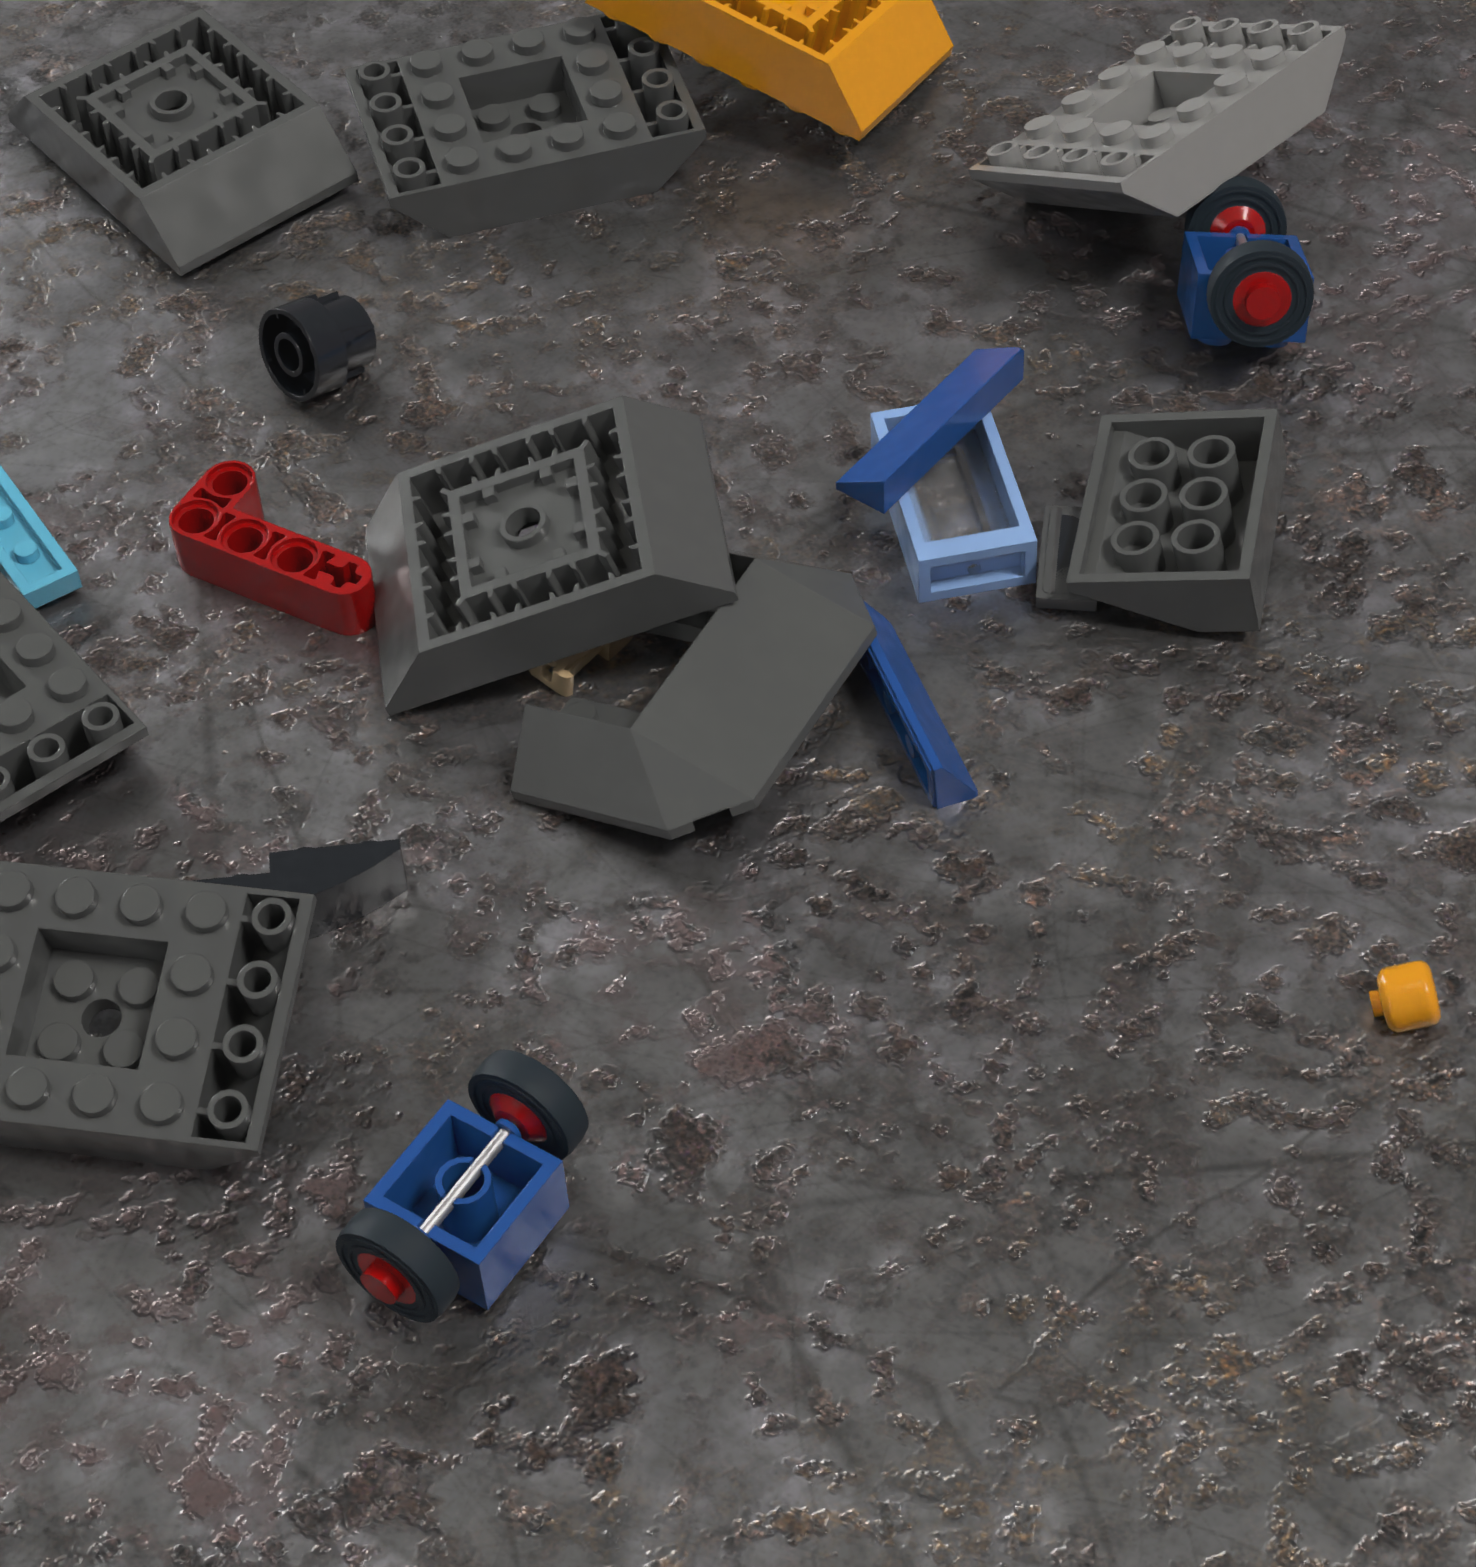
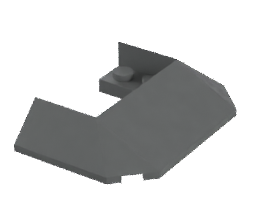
M728 549L739 600L644 631L693 643L642 712L574 696L568 700L561 711L525 703L510 790L514 800L670 840L696 831L693 821L728 808L732 817L756 809L877 636L875 625L851 574Z

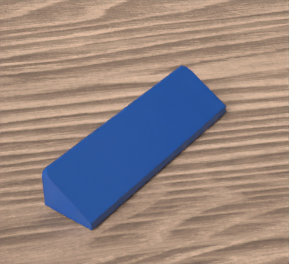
M1019 347L974 350L836 482V489L885 514L1023 380L1024 350Z
M864 601L875 625L877 636L859 662L932 807L940 809L977 797L978 790L895 629L883 615Z

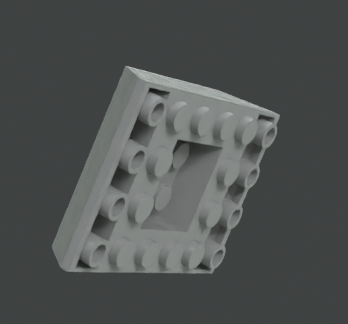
M1198 16L1181 19L1170 26L1171 32L1158 41L1148 42L1138 47L1134 51L1135 56L1124 64L1101 72L1098 75L1099 81L1089 88L1076 91L1064 97L1061 101V107L1049 115L1040 116L1027 122L1024 126V132L1012 140L998 143L989 148L986 152L987 157L968 169L971 179L1028 203L1179 217L1213 193L1222 183L1238 175L1325 112L1347 37L1344 26L1320 25L1316 20H1308L1298 24H1279L1277 19H1267L1257 23H1241L1238 18H1226L1217 22L1201 21V18Z

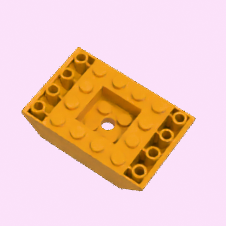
M585 0L586 4L602 11L608 18L624 22L648 34L652 40L661 44H668L690 55L699 64L713 67L739 80L743 86L752 90H759L785 103L790 110L804 113L830 126L836 133L852 137L858 141L867 135L951 55L954 46L932 0Z

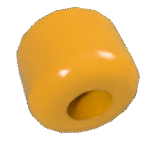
M1422 960L1384 967L1378 972V989L1369 991L1375 1018L1384 1016L1388 1028L1395 1033L1424 1029L1439 1023L1441 1019L1439 1000L1431 968L1426 962Z

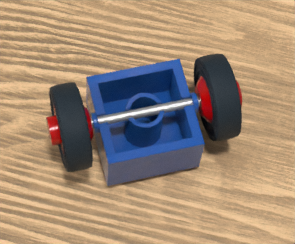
M1235 176L1222 183L1213 193L1190 208L1186 214L1177 296L1190 338L1198 339L1204 344L1213 346L1227 345L1232 340L1246 346L1270 348L1284 347L1288 342L1305 343L1309 314L1314 300V276L1297 235H1286V214L1281 201L1271 188L1254 178Z
M503 1049L489 1055L476 1069L468 1083L470 1099L479 1115L448 1099L364 1198L365 1208L351 1218L337 1237L336 1251L349 1274L377 1301L403 1317L417 1322H432L444 1313L457 1294L489 1310L570 1207L563 1159L570 1155L583 1139L589 1125L588 1116L580 1099L556 1073L523 1053Z

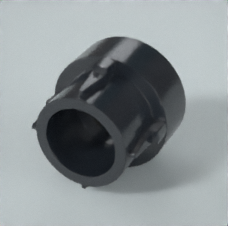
M338 291L319 298H317L316 294H311L268 310L260 321L259 346L265 367L277 387L289 398L302 402L348 384L346 379L366 372L364 366L372 362L376 353V335L374 325L362 305L350 296H339Z

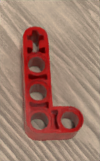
M232 460L214 465L206 471L171 511L169 526L178 562L182 570L190 576L340 635H359L375 626V586L372 570L367 561L265 521L255 472L245 462Z

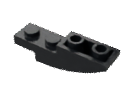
M400 839L385 841L369 840L356 844L317 848L301 847L295 850L269 852L270 873L236 874L230 877L193 880L196 882L314 894L317 902L308 940L348 925L381 908L408 890Z

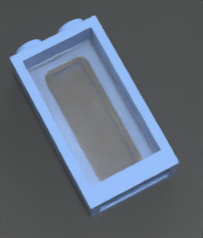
M917 405L870 413L871 448ZM990 411L889 509L918 603L1036 583L1038 541Z

